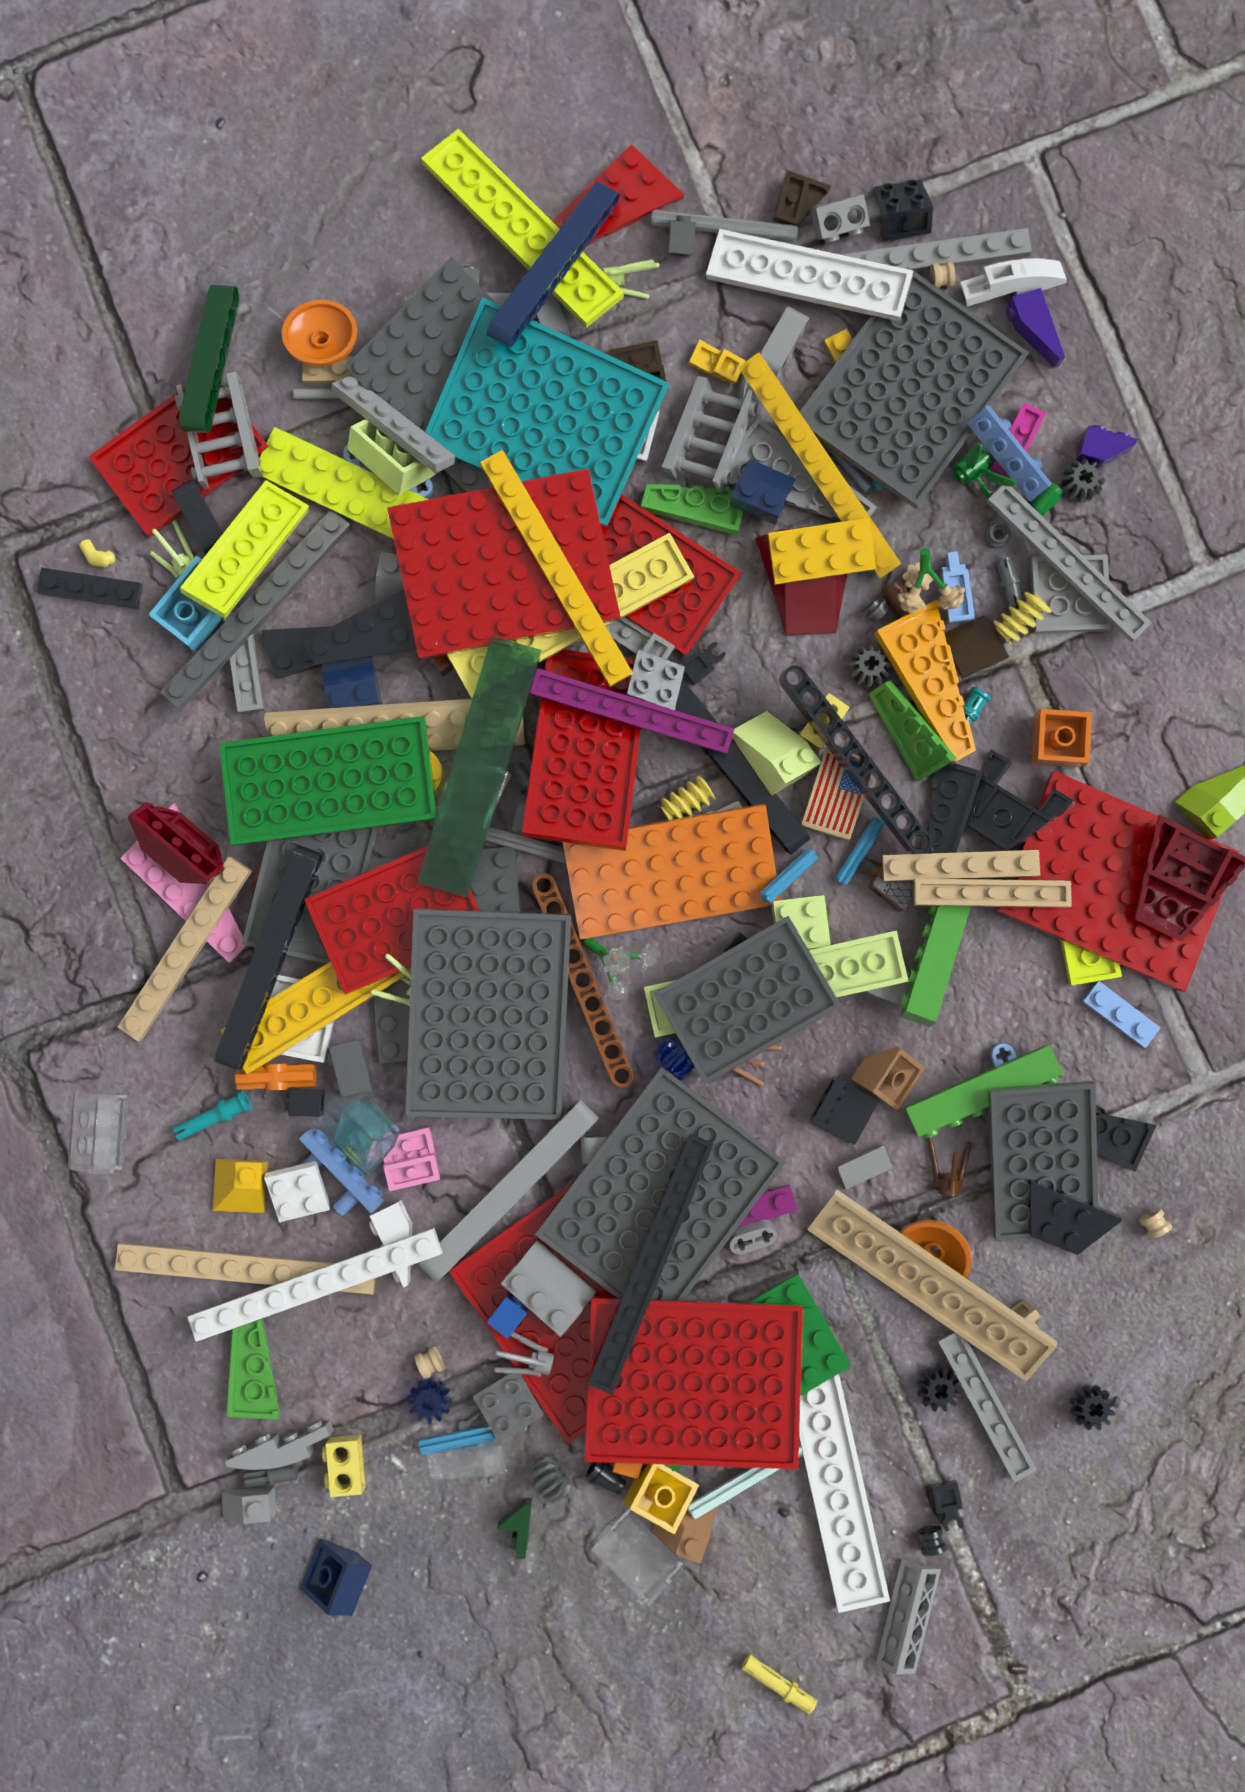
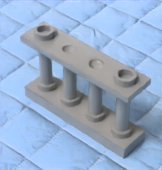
M237 372L226 374L228 383L220 388L218 399L225 397L232 399L233 407L230 408V411L214 414L212 425L233 421L238 424L239 431H236L235 435L201 443L198 441L197 432H187L195 465L191 467L194 481L199 482L204 490L209 489L207 477L244 469L245 471L248 470L253 478L263 476L242 381ZM182 384L177 385L179 395H175L179 411L181 410L185 393ZM234 445L243 446L244 455L241 456V459L204 467L201 453Z
M698 376L662 464V469L666 476L677 479L679 472L685 470L713 478L712 482L716 490L722 493L724 485H727L731 479V468L751 417L755 416L758 410L759 403L754 391L748 389L745 400L713 392L707 378ZM713 402L739 409L740 412L736 422L733 423L704 415L703 411L706 403ZM705 425L730 432L731 435L727 445L696 438L694 433L697 426ZM693 447L722 455L718 468L687 461L685 456L688 449Z

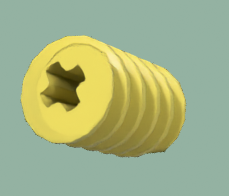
M1025 592L1026 602L1017 599L1018 609L1012 606L1008 607L1011 615L1008 616L1002 613L1003 623L996 620L993 621L998 632L1011 645V639L1015 641L1021 639L1018 632L1025 635L1028 633L1026 625L1033 628L1036 626L1034 617L1041 621L1044 619L1042 610L1047 613L1052 612L1050 607L1036 592L1033 595Z
M696 776V785L691 781L686 782L687 790L681 786L678 787L679 796L674 792L669 793L670 801L664 797L661 798L662 807H660V810L666 820L683 818L684 813L688 816H693L692 808L701 812V802L709 807V797L716 800L703 778Z

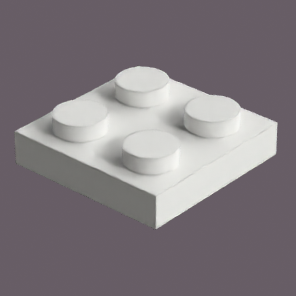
M316 1161L265 1173L264 1179L279 1222L330 1210V1202Z

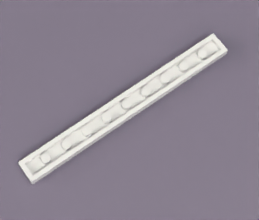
M432 1228L188 1316V1320L197 1342L441 1255L443 1252L436 1231Z

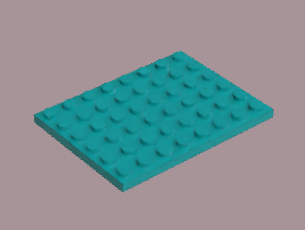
M482 297L425 433L454 454L455 458L483 470L480 466L481 461L503 450L521 482L589 469L600 524L607 527L670 383L533 320L513 347L508 348L487 336L488 326L502 306Z

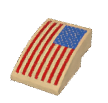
M825 748L813 781L801 825L805 828L849 841L864 795L830 750ZM851 756V765L857 768L860 765V758ZM868 774V775L866 776L865 781H866L867 786H868V783H869V779H870L871 774Z

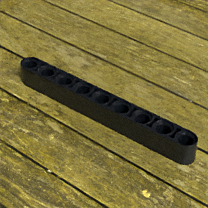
M792 665L783 670L779 677V683L902 847L911 854L927 852L932 844L930 835L810 676L798 665ZM788 672L797 674L798 683L796 685L788 682ZM805 692L812 694L814 697V702L810 706L806 705L803 701V694ZM820 713L828 715L829 724L827 726L820 724L818 719ZM837 733L845 738V743L842 747L837 746L834 742V737ZM852 754H856L860 758V765L857 768L853 767L850 763ZM868 774L875 777L876 783L873 788L868 787L865 779ZM883 795H888L891 799L889 808H884L881 804ZM899 815L904 816L906 819V826L903 829L897 825ZM916 835L922 840V845L919 849H915L912 845V840Z
M682 679L675 711L718 723ZM731 740L727 754L701 747L749 806L765 803L770 832L788 854L792 855L811 839L804 827L777 794L771 796L733 740Z
M301 845L295 847L214 1058L216 1063L238 1071L243 1068L306 903L304 899L309 897L321 866L323 853Z

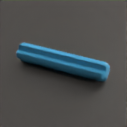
M874 817L870 821L836 875L835 879L840 884L847 885L883 829L885 823L879 818Z
M806 849L760 892L762 900L765 903H772L817 861L818 856L815 854V851Z
M486 1425L420 1439L418 1441V1448L421 1455L493 1441L495 1440V1435L490 1426Z

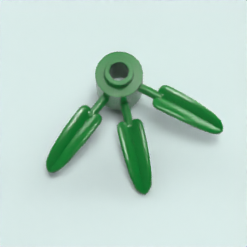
M982 444L973 446L963 458L953 465L954 478L959 483L967 485L976 480L980 485L981 493L987 499L993 494L979 476L981 474H985L988 481L1001 486H1014L1017 483L1014 479L987 470L988 465L991 464V459L987 452L982 449Z

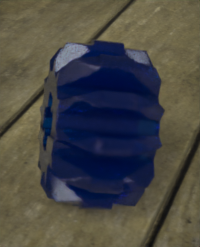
M667 1037L664 1041H661L653 1052L654 1057L678 1080H683L686 1076L688 1077L695 1068L687 1052L673 1038Z
M432 1377L428 1378L427 1385L423 1380H419L417 1383L418 1388H411L410 1393L413 1396L407 1400V1403L414 1405L410 1409V1413L419 1412L417 1417L419 1422L423 1416H426L427 1424L432 1423L433 1416L440 1422L443 1418L442 1413H449L450 1409L447 1405L453 1401L451 1397L446 1396L450 1392V1388L446 1387L441 1390L443 1381L439 1380L437 1385H433L434 1380ZM427 1395H430V1399L431 1397L435 1398L433 1406H430V1402L428 1405L425 1403Z

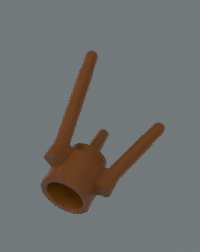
M933 1137L927 1138L934 1173V1186L939 1187L938 1194L959 1196L972 1144L970 1142L966 1144L958 1174L956 1173L959 1154L954 1152L951 1173L944 1172L942 1177H940Z

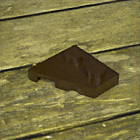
M787 170L784 175L773 221L785 225L798 226L811 212L810 208L816 207L829 193L832 186Z

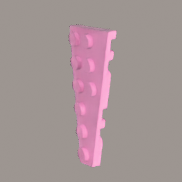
M175 803L169 807L171 810L180 812ZM138 841L121 857L185 921H187L212 881L207 885L180 883L144 853ZM228 908L207 942L229 963H232L248 947L242 945L244 934L230 908Z

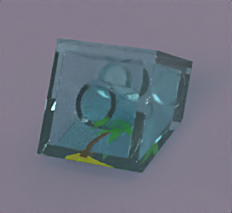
M366 1096L343 1108L333 1143L365 1176H368L395 1147L400 1129L394 1121L390 1120Z

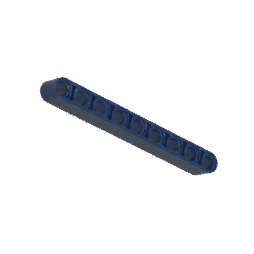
M599 181L594 183L493 317L487 329L488 337L508 348L513 347L611 215L618 203L619 192Z

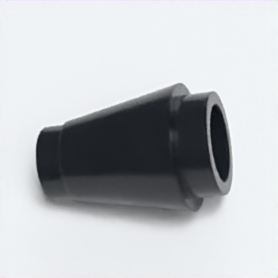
M592 1462L586 1472V1477L590 1479V1483L614 1492L617 1495L622 1492L626 1485V1480L618 1473L613 1472V1468L607 1462Z

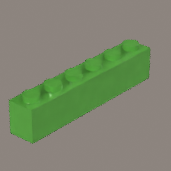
M929 907L928 914H931V919L923 927L921 937L924 938L922 946H918L914 955V960L917 961L915 970L911 969L908 975V982L906 984L910 986L908 993L903 994L899 1004V1008H902L900 1017L927 1027H931L936 1022L971 907Z
M1046 1044L904 1106L917 1136H924L927 1139L938 1134V1129L947 1125L948 1128H952L963 1123L962 1118L971 1115L972 1118L986 1113L985 1108L989 1107L988 1089L1032 1086L1042 1083L1043 1085L1053 1084L1059 1081L1057 1077L1062 1075L1063 1072L1050 1045Z

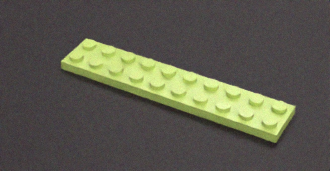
M897 930L809 950L836 997L908 982ZM677 980L644 987L655 1037L676 1033L654 993Z

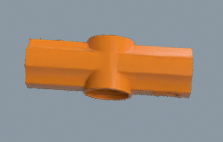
M265 1064L250 1074H246L243 1068L240 1071L236 1070L235 1073L237 1090H287L290 1087H314L317 1080L315 1064Z

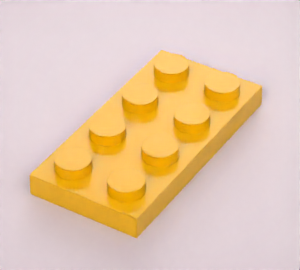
M870 518L768 533L774 585L876 569Z

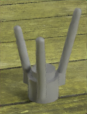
M515 1332L511 1334L513 1338L538 1352H532L531 1358L507 1352H495V1355L498 1357L529 1364V1368L496 1367L494 1369L496 1373L531 1374L541 1377V1374L549 1375L554 1354L547 1353V1347L539 1346Z

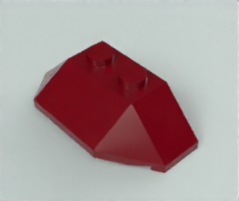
M146 802L129 814L128 819L141 850L180 883L207 885L223 872L224 865L219 845L182 813L164 807H157Z

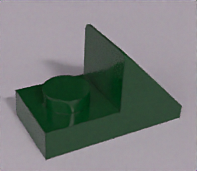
M526 1498L500 1519L497 1525V1529L518 1531V1533H512L511 1549H516V1559H526L532 1498Z

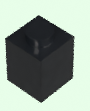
M290 1089V1093L286 1094L285 1109L289 1110L288 1116H324L325 1090Z

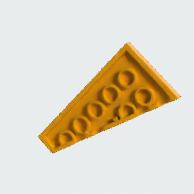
M937 599L927 604L925 609L921 608L917 612L910 613L877 630L874 635L927 724L956 756L957 759L951 762L953 764L976 751L969 721L965 718L963 710L964 701L963 697L959 694L957 686L959 681L950 645L946 642L944 634L945 625L944 621H941L938 610L940 607L937 605L939 602Z

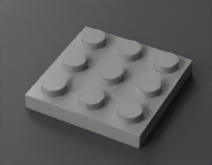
M1108 554L1082 555L1109 581ZM1032 557L1030 559L1032 595L1036 592L1052 610L1051 613L1042 610L1044 616L1042 621L1034 617L1036 623L1034 633L1110 631L1112 629V624L1043 557Z

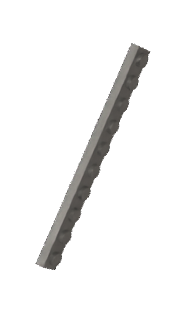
M330 510L160 693L181 711L351 529L350 524L335 511Z

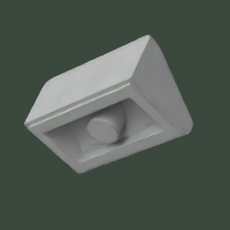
M882 1144L835 1166L846 1190L893 1168L886 1149Z

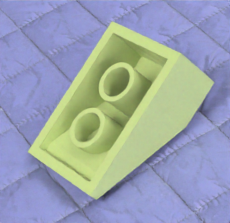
M768 711L734 730L732 738L771 796L805 777L821 763L806 740Z

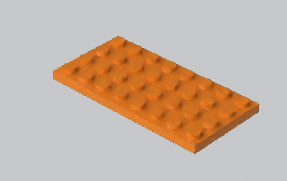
M765 803L629 827L626 851L563 842L580 939L772 906V903H765L760 896V892L777 877ZM780 895L774 901H779Z

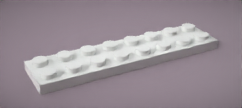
M719 229L706 273V278L709 280L900 321L913 277V270Z

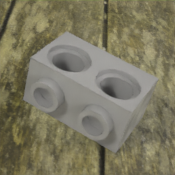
M864 194L810 208L816 238L824 239L825 243L840 239L839 234L848 232L849 236L862 233L863 227L870 226ZM851 209H854L857 213V219L854 223H850L848 220V213ZM827 216H831L834 221L833 227L830 230H827L824 226V220Z

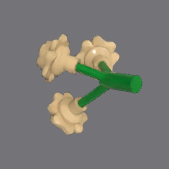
M923 548L920 550V562L916 563L915 566L909 565L907 572L902 577L906 581V588H911L910 592L897 595L900 607L904 611L915 613L921 608L925 609V602L922 601L919 595L921 589L927 591L929 584L934 580L940 587L939 591L942 593L937 605L944 610L948 608L957 609L964 600L963 593L965 588L959 585L949 587L948 584H944L930 568V550Z

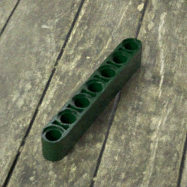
M209 286L180 410L179 422L181 430L184 432L209 433L211 431L239 306L237 286Z

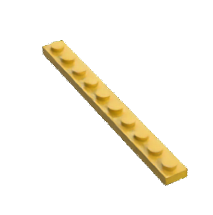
M760 352L738 368L840 520L844 522L870 518ZM870 518L876 563L875 572L879 578H882L901 565V562Z
M501 450L481 461L480 466L609 687L631 676L633 672L504 451Z

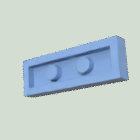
M1100 981L1094 983L1081 1001L1142 1048L1148 1046L1160 1029L1158 1025Z

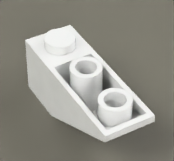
M402 1200L370 1216L372 1220L369 1222L370 1228L375 1236L379 1235L383 1243L380 1247L412 1236V1221ZM411 1265L392 1272L396 1282H401L403 1287L410 1283Z

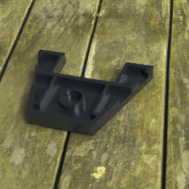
M991 749L987 757L986 768L981 776L978 793L975 795L966 824L1002 849L1013 851L1070 809L1075 802L1054 788L1040 809L1037 810L1000 787L997 783L1012 763Z

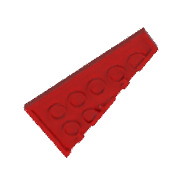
M631 144L552 222L560 229L596 181L619 192L620 197L615 209L588 245L604 235L609 236L640 221L641 217L654 210H662L664 206L674 201L677 203L683 200L684 194Z

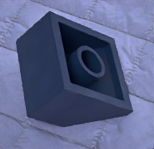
M750 459L732 493L730 506L776 525L796 479Z
M373 657L322 665L328 708L357 707L383 702Z
M319 1539L300 1589L327 1615L353 1616L372 1565L355 1551L325 1539Z

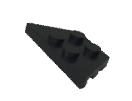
M1029 1179L1028 1181L1030 1188V1202H1028L1030 1209L1029 1233L1031 1237L1079 1255L1122 1220L1120 1215L1099 1206L1096 1207L1089 1202L1067 1195L1057 1189L1054 1190L1052 1187L1037 1183L1035 1180Z

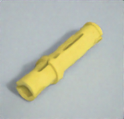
M751 1654L745 1658L741 1670L778 1693L784 1702L792 1703L807 1715L812 1713L817 1703L816 1698L800 1689L795 1681L790 1682Z

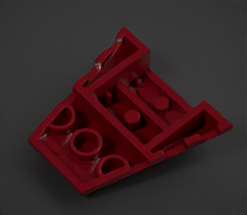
M781 529V530H778V531H785V530H791V529ZM768 534L756 537L757 547H759L764 569H766L770 588L775 597L785 635L836 633L847 574L774 585Z
M1159 815L1134 919L1181 942L1204 917V913L1209 907L1220 899L1219 896L1229 885L1231 886L1238 878L1237 876L1245 868V856L1184 829L1182 825Z

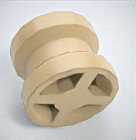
M945 262L944 265L931 264L930 283L937 288L944 285L946 287H954L955 268L953 262Z
M1161 1208L1151 1210L1139 1218L1141 1226H1145L1147 1229L1146 1234L1149 1239L1158 1238L1172 1229L1170 1222L1164 1219V1212Z
M435 1346L429 1348L425 1354L419 1353L415 1355L417 1367L424 1379L431 1377L432 1373L436 1371L442 1372L445 1370L443 1360Z

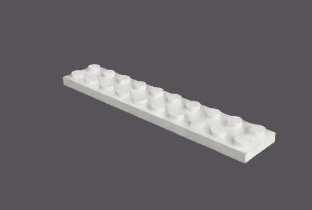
M838 1374L800 1396L799 1439L803 1450L804 1462L838 1612L841 1613L889 1602L890 1598Z

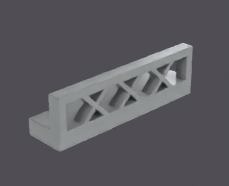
M908 1558L901 1559L876 1660L877 1664L895 1675L916 1673L941 1569L937 1566H922ZM927 1574H930V1575H929V1580H928L927 1584L925 1585V1581H926ZM923 1602L922 1608L918 1611L919 1605ZM916 1628L915 1635L912 1637V1633ZM910 1654L908 1665H905L906 1658Z

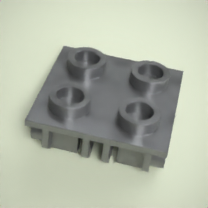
M638 649L626 695L675 710L685 667Z
M508 1374L473 1396L499 1443L544 1416L540 1403L536 1397L534 1398L521 1374Z

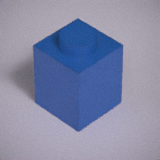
M508 1293L489 1317L487 1323L508 1339L526 1316L528 1308L514 1295L512 1297Z

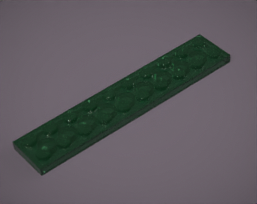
M491 636L419 875L418 884L469 898L542 650Z

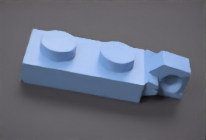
M958 551L949 552L945 555L946 567H942V582L948 584L949 587H954L955 585L964 587L965 592L963 593L964 600L957 609H946L948 624L972 621L975 619L968 569H966L965 564H959Z

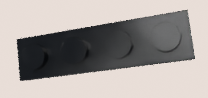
M41 567L37 592L41 595L139 609L143 585L140 582Z

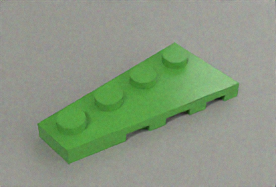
M647 484L641 507L652 514L733 535L738 534L744 512L730 506L734 489H729V486H724L721 493L716 488H703V486L693 485V488L680 487V485Z
M891 680L869 693L872 702L917 782L957 759Z
M263 1318L233 1328L227 1417L273 1420L281 1418Z

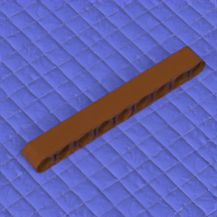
M545 873L537 875L533 880L532 886L542 912L547 913L549 904L558 903L561 906L559 914H568L553 877ZM543 879L549 880L552 885L551 889L545 893L537 889L539 881ZM571 922L570 950L579 951L581 957L579 962L575 964L569 963L568 976L611 1081L617 1087H627L633 1081L632 1068ZM581 973H585L590 977V984L584 988L576 984V977ZM589 997L599 999L600 1007L594 1012L587 1010L585 1003ZM601 1020L608 1022L610 1025V1031L603 1036L595 1031L596 1023ZM610 1044L618 1046L620 1054L616 1059H609L605 1055V1048ZM620 1068L628 1070L630 1075L628 1081L625 1083L617 1082L614 1077L616 1070Z

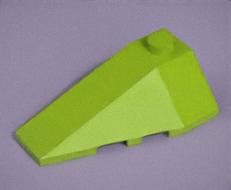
M1245 765L1192 786L1174 802L1203 836L1210 839L1217 838L1245 813Z

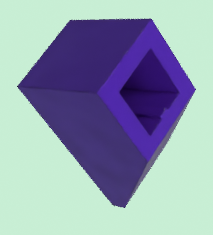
M1089 425L1082 434L1075 460L1081 463L1083 459L1087 458L1089 465L1096 461L1095 468L1099 469L1128 453L1136 445L1137 439L1125 432L1115 433L1106 430L1105 427L1100 425Z

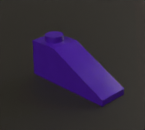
M1038 288L1012 296L1006 308L1009 322L1013 323L1014 329L1052 367H1059L1065 355L1042 289Z

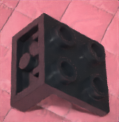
M910 179L906 182L885 183L881 186L873 187L874 196L882 213L881 238L883 241L932 233L933 205L922 180Z
M834 1075L809 1120L855 1145L879 1101L847 1083L841 1077Z

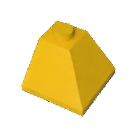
M216 1159L213 1211L265 1213L267 1184L264 1178L265 1173L268 1172V1161Z
M648 1464L640 1473L639 1478L633 1480L622 1504L675 1534L699 1485L675 1471L672 1472V1469L665 1465Z

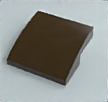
M658 340L609 350V356L666 381Z
M985 615L944 633L946 642L950 645L954 665L961 679L1009 658L1002 641Z

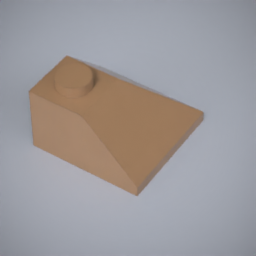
M897 1046L865 1057L851 1079L898 1111L925 1070V1067Z
M693 1496L691 1502L695 1501L699 1497ZM717 1507L697 1519L692 1517L687 1508L675 1534L654 1523L650 1537L674 1554L700 1564L710 1539Z

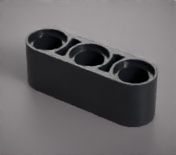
M193 479L171 490L206 555L222 536L223 532Z

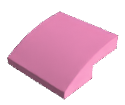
M430 1126L379 1137L378 1140L384 1160L383 1167L389 1191L440 1180Z

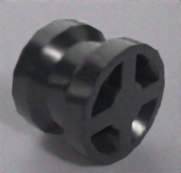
M927 1526L916 1532L918 1539L922 1542V1555L935 1556L944 1553L948 1549L946 1542L942 1539L943 1530L941 1526Z

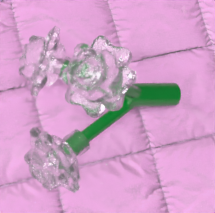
M586 938L583 943L584 946L601 958L604 965L603 970L607 972V980L609 982L607 991L603 995L604 997L610 996L614 1001L620 1000L629 994L628 988L632 984L631 981L619 980L617 977L618 974L624 975L626 968L631 966L629 957L631 960L639 962L640 966H642V972H645L647 967H654L657 961V951L651 948L650 942H647L640 951L632 950V952L625 951V948L622 946L616 949H606L592 938Z

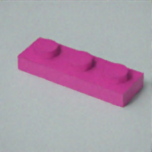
M1024 402L1009 431L1027 452L1046 412ZM995 459L989 471L1010 478Z

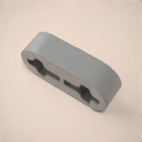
M760 1220L738 1227L729 1238L728 1244L733 1253L745 1254L772 1245L777 1239V1232L772 1222ZM767 1230V1235L762 1236V1232ZM742 1238V1243L738 1244L737 1240Z

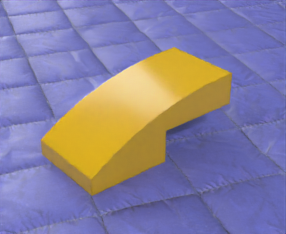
M699 340L687 365L717 379L735 384L741 372L738 367L745 363V360L726 349L720 351Z

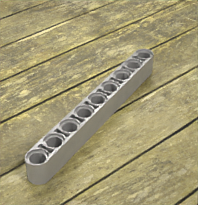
M580 1100L439 1242L443 1253L421 1261L418 1265L437 1283L576 1143L599 1117Z

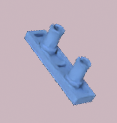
M989 405L967 423L1009 477L1017 481V487L1029 501H1032L1052 484L1041 471V460L1037 457L1031 458L1009 431L1011 429L1010 421L1005 418L1000 419Z
M313 1127L299 1138L312 1152L302 1164L316 1161L318 1168L324 1164L348 1189L333 1205L340 1215L344 1216L358 1201L370 1213H373L385 1201L382 1198L381 1191L376 1186L369 1185L364 1179L363 1173L357 1167H352L345 1160L346 1156L341 1150L333 1148L328 1143V1138L322 1131L316 1130Z

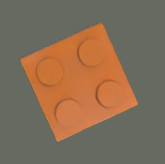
M1040 709L1033 714L1031 764L1078 768L1089 764L1092 712Z

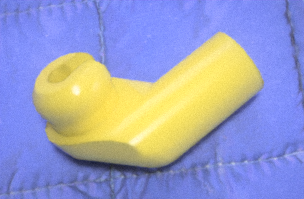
M84 540L79 544L90 565L105 568L115 562V556L111 551H97L91 540Z

